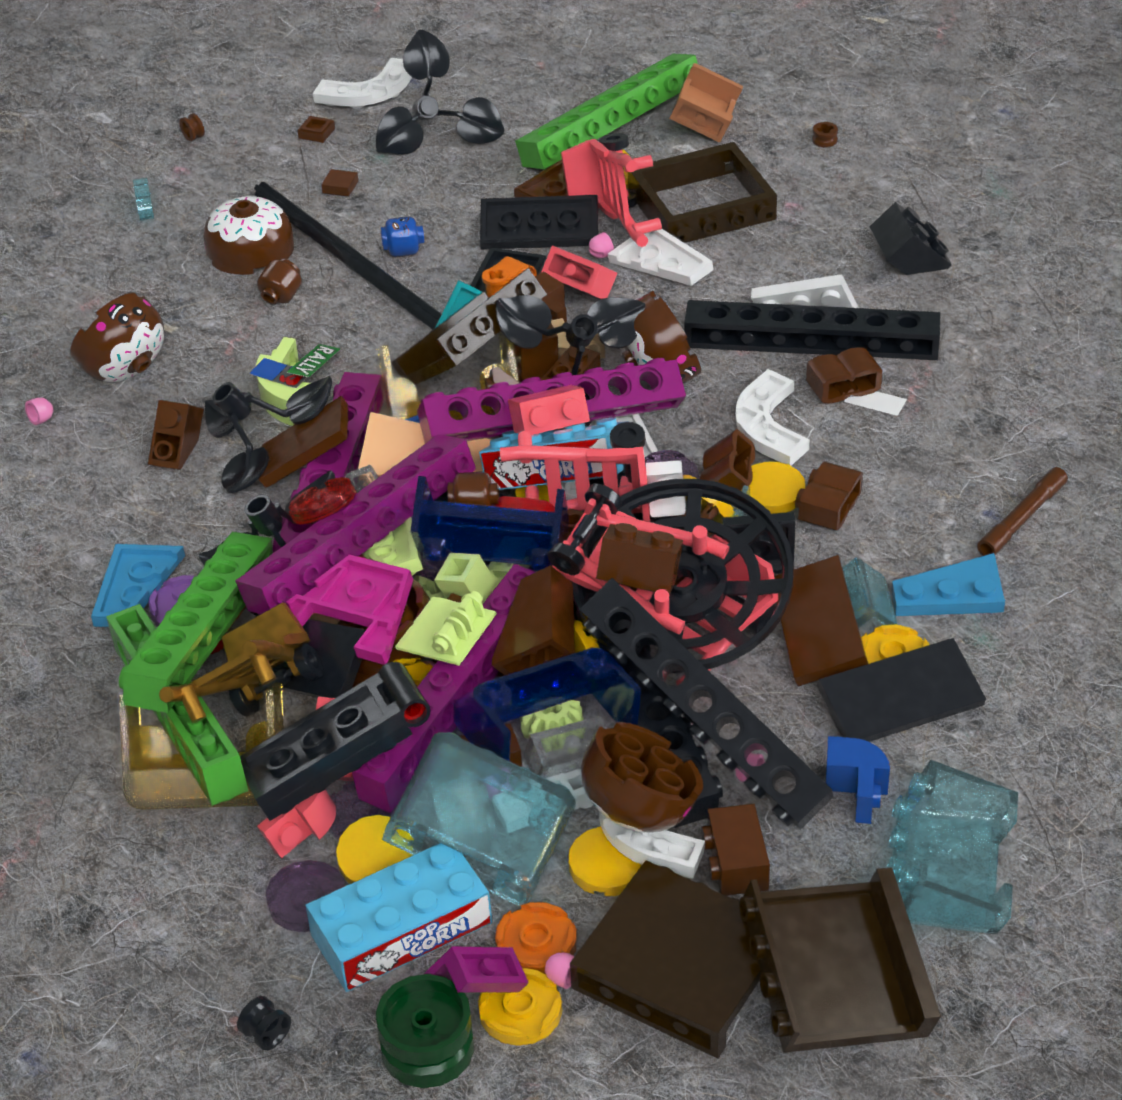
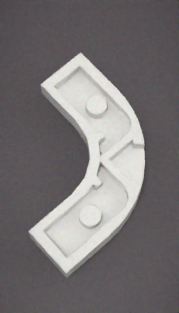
M390 58L382 72L367 81L341 82L322 79L313 92L314 103L325 104L326 106H349L352 109H361L365 105L379 103L399 96L412 77L405 71L403 59Z
M767 369L740 394L736 404V426L741 433L754 443L755 450L780 463L791 466L809 450L810 440L782 427L771 417L770 413L794 392V381Z
M599 811V821L603 833L609 842L627 858L641 865L647 860L658 866L667 867L683 877L694 878L704 854V840L666 830L653 833L630 830L614 823Z

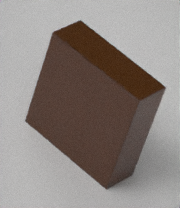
M309 116L298 129L299 139L324 143L335 130V122L332 119Z
M331 169L321 184L322 193L349 197L359 181L358 172Z

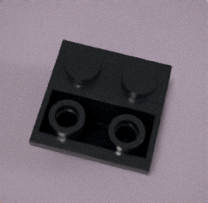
M895 202L869 226L886 260L906 275L944 270L952 265L946 255L949 252L948 248L937 238L939 235L938 230L928 221L925 224L921 222L918 214L910 207L904 209Z

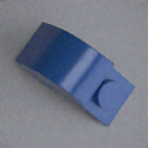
M828 736L826 784L834 792L856 793L855 823L871 824L872 808H880L881 795H888L889 761L880 748L866 740Z

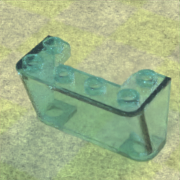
M439 732L434 734L386 825L382 840L415 855L421 852L427 836L498 870L490 892L521 907V905L531 902L563 839L575 809L576 801L567 787L551 782L533 773L526 767L509 762L490 750L482 749L465 741L454 733ZM401 829L408 832L414 840L403 838L396 830ZM505 882L518 885L523 892H515L509 889Z
M933 760L928 762L921 773L916 772L914 774L908 792L905 796L900 795L893 807L892 817L896 818V826L889 839V847L893 849V854L887 865V868L892 867L911 924L987 934H997L1011 918L1013 885L1004 883L996 893L999 844L1017 823L1018 792Z

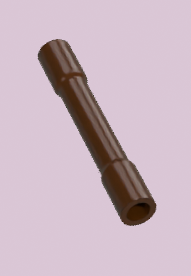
M1053 467L1035 485V488L978 542V551L983 556L992 553L996 555L1010 541L1012 535L1067 483L1068 476L1066 472L1059 467Z

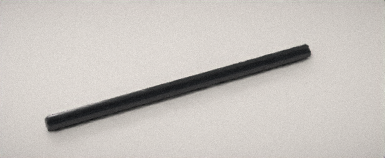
M261 182L259 185H255L256 197H262L276 203L284 210L293 225L432 330L436 327L442 315L439 311L269 184Z

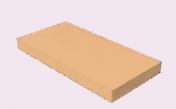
M370 412L356 476L376 480L423 446L425 443L420 423ZM484 438L467 441L476 466V470L473 472L483 471L479 452L488 447L492 439Z

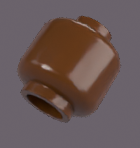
M287 259L270 261L257 280L261 297L270 304H276L277 302L289 303L302 284L299 268Z
M483 471L456 474L453 482H448L449 509L455 510V513L460 518L489 516L492 512L493 504H499L498 483H491L490 476Z

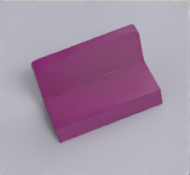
M452 946L424 973L448 978L454 983L458 993L520 992L529 983L513 947Z

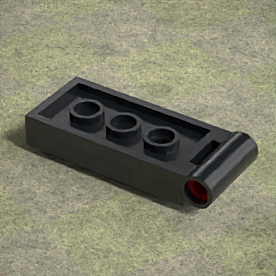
M399 662L387 663L377 674L241 755L240 759L246 781L255 800L269 821L277 816L289 812L295 805L313 794L322 792L330 784L346 774L358 770L364 763L382 752L391 750L397 743L412 735L413 733L409 727H418L424 724L430 716V706L406 667Z

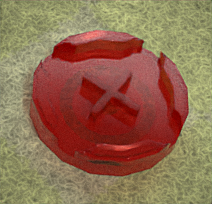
M343 477L330 479L324 482L325 488L318 490L315 486L299 494L291 501L288 507L290 510L288 512L294 524L302 525L324 519L348 505L357 493L350 479Z

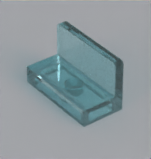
M855 557L843 567L858 626L861 627L873 617L885 625L897 624L885 577L858 557Z

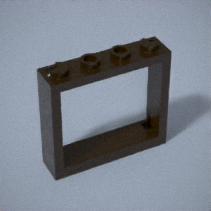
M735 142L653 161V167L628 172V191L636 193L637 205L648 220L659 218L662 229L671 235L675 234L677 239L683 243L777 219V194ZM733 173L751 196L673 216L656 192Z

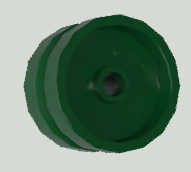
M423 974L409 976L393 984L381 996L376 1009L377 1030L382 1061L390 1075L405 1085L419 1088L442 1086L458 1078L469 1066L474 1052L469 999L466 994L458 993L454 983L446 977Z

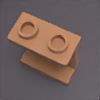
M694 63L683 83L669 119L720 143L733 118L732 112L743 86Z

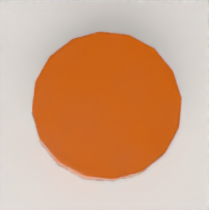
M529 902L521 905V909L513 913L510 910L503 915L496 927L495 944L496 947H513L521 967L538 970L546 975L545 964L550 956L562 952L574 955L577 946V929L574 922L572 923L568 918V914L561 907L547 902Z

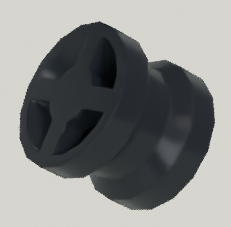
M259 996L251 1000L243 1008L237 1021V1029L245 1036H253L254 1043L262 1050L267 1051L275 1048L282 1042L291 1026V1017L283 1010H275L273 1002L266 996Z

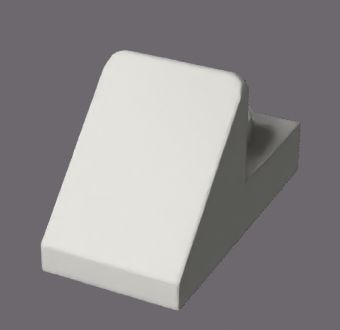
M681 460L646 463L647 484L671 479H683ZM685 496L649 502L651 517L686 514Z

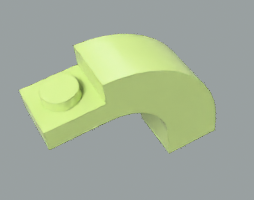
M283 337L277 349L272 351L271 356L260 354L256 366L263 358L294 366L299 362L296 339ZM257 377L260 399L283 410L287 409L286 403L296 391L311 384L302 382L297 388ZM265 409L275 419L291 426L295 425L290 420V416L282 417Z
M504 539L488 567L479 554L449 553L434 581L447 598L452 593L463 597L464 594H470V592L475 591L483 597V604L514 564L529 568L538 552V548L533 540Z

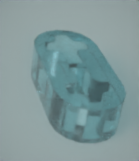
M134 179L133 184L140 221L154 219L148 179Z

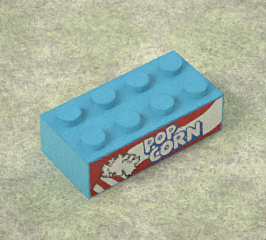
M605 418L596 421V425L585 426V423L565 427L562 430H551L532 435V445L612 449L610 432L616 425L624 422H617L616 418ZM514 430L502 433L501 438L490 440V445L479 452L483 472L488 473L491 483H498L499 490L521 488L530 485H547L544 460H532L530 463H522L520 460L501 462V447L518 446V434L514 433ZM559 461L561 483L575 481L573 462ZM587 462L589 480L603 478L602 463ZM616 464L617 474L623 471V464Z
M452 838L305 905L311 936L346 992L492 923L489 891Z

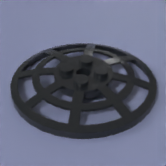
M671 479L653 482L633 489L620 496L622 505L618 511L635 518L631 510L640 505L658 499L688 496L686 516L665 518L652 523L684 529L692 532L694 527L701 525L707 529V532L729 542L727 544L729 551L725 559L707 552L703 555H696L693 553L692 547L682 545L677 578L689 577L693 582L687 587H677L674 585L669 595L670 615L684 620L685 624L705 619L716 631L690 639H682L684 628L680 635L669 630L668 632L686 649L703 647L718 642L723 638H726L736 647L729 652L712 658L698 660L707 669L732 662L752 651L770 635L780 622L789 604L793 589V557L789 541L781 525L770 511L756 499L736 488L719 482L701 479ZM702 498L715 499L730 504L747 513L754 521L740 534H737L734 530L719 522L700 517ZM595 526L587 541L581 547L586 557H589L598 538L608 527ZM764 531L771 537L779 553L782 566L781 579L760 580L758 561L749 545ZM738 554L742 556L747 566L749 581H727L725 565ZM572 582L575 605L584 623L586 620L579 610L586 603L584 587ZM781 593L778 605L771 619L751 639L738 629L752 613L759 595ZM654 594L652 595L651 599L649 600V602L652 603L653 605H654ZM725 596H747L742 608L731 621H728L717 610L723 603ZM618 621L613 627V632L619 633L625 629L629 630L631 621ZM603 636L598 640L607 650L612 646ZM639 655V658H641V659H644V660H649V659H650V658H646V657H643V656H640V655Z

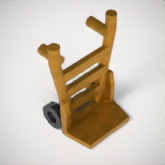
M281 603L222 636L228 660L227 663L189 684L163 687L160 690L159 696L166 703L182 701L191 722L196 723L206 718L198 697L229 690V696L234 707L240 714L248 717L259 711V699L263 698V691L269 693L291 681L292 675L298 676L300 674L307 681L313 682L323 676L324 668L317 652L309 644H306L310 642L307 632L286 603ZM283 662H287L290 667L288 670L282 668L275 673L272 668Z

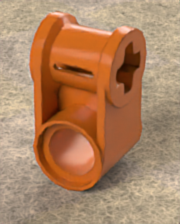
M507 256L503 258L499 263L482 273L486 295L490 298L527 268L536 276V269L512 257Z

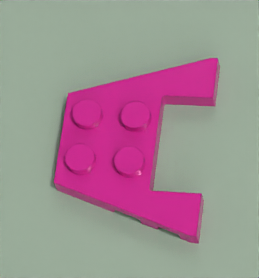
M349 554L314 580L316 586L305 595L296 594L286 601L289 609L302 627L313 613L368 627L354 645L355 653L358 658L385 665L389 661L413 578L409 569Z

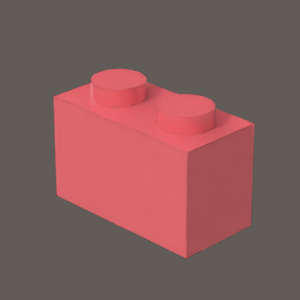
M555 246L551 247L541 271L546 272L567 286L599 299L608 298L618 274L600 264Z
M568 385L508 399L514 433L517 434L527 431L534 435L590 421L585 392L582 387Z

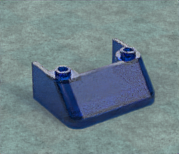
M418 476L410 532L417 550L423 553L425 559L442 561L445 557H448L449 553L479 554L483 561L531 565V568L538 571L550 565L553 566L548 560V552L553 544L562 543L566 540L568 534L569 514L564 489H557L555 511L546 512L433 501L426 477Z
M589 648L479 684L455 701L453 720L498 779L504 782L509 780L511 731L504 722L592 694L615 722H625L638 726L641 688L608 652L600 648Z

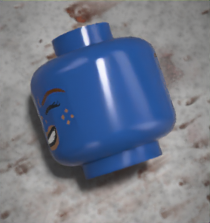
M411 216L390 218L386 221L385 227H381L383 251L388 250L392 257L415 255L419 250V244L425 242L423 226H417L415 219Z

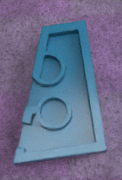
M115 544L91 615L93 626L109 627L106 616L141 604L144 609L149 602L152 592L155 589L156 591L160 589L163 582L168 579L185 557L184 547Z
M994 553L892 581V597L896 616L1004 612L1005 599Z

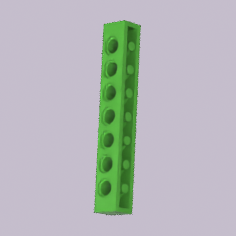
M673 53L515 140L522 166L546 169L562 160V151L587 140H597L679 94L694 63L698 64L696 55Z
M232 531L227 539L219 544L216 553L205 562L204 568L198 576L193 577L191 585L184 593L179 595L177 603L171 610L165 613L164 619L157 628L151 631L145 644L137 649L134 658L127 666L122 668L119 676V687L123 689L124 705L165 713L169 712L175 702H163L159 696L160 690L163 687L189 684L222 639V636L225 635L246 606L235 580L272 555V538Z
M141 604L106 616L115 650L125 666L130 663L137 649L145 644L151 631L156 628ZM198 697L206 714V718L196 723L191 722L182 701L175 702L168 713L153 710L212 806L231 800L235 796L249 791L240 755L202 697Z

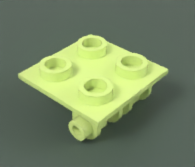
M475 591L470 592V594H464L461 598V603L433 596L395 648L459 666L497 613L493 610L484 609L482 604L483 597Z

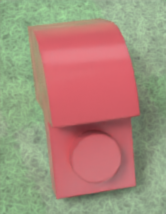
M325 789L320 793L313 794L295 805L289 812L281 814L271 821L266 818L257 827L273 851L282 859L311 834L320 840L328 832L335 820L336 805Z

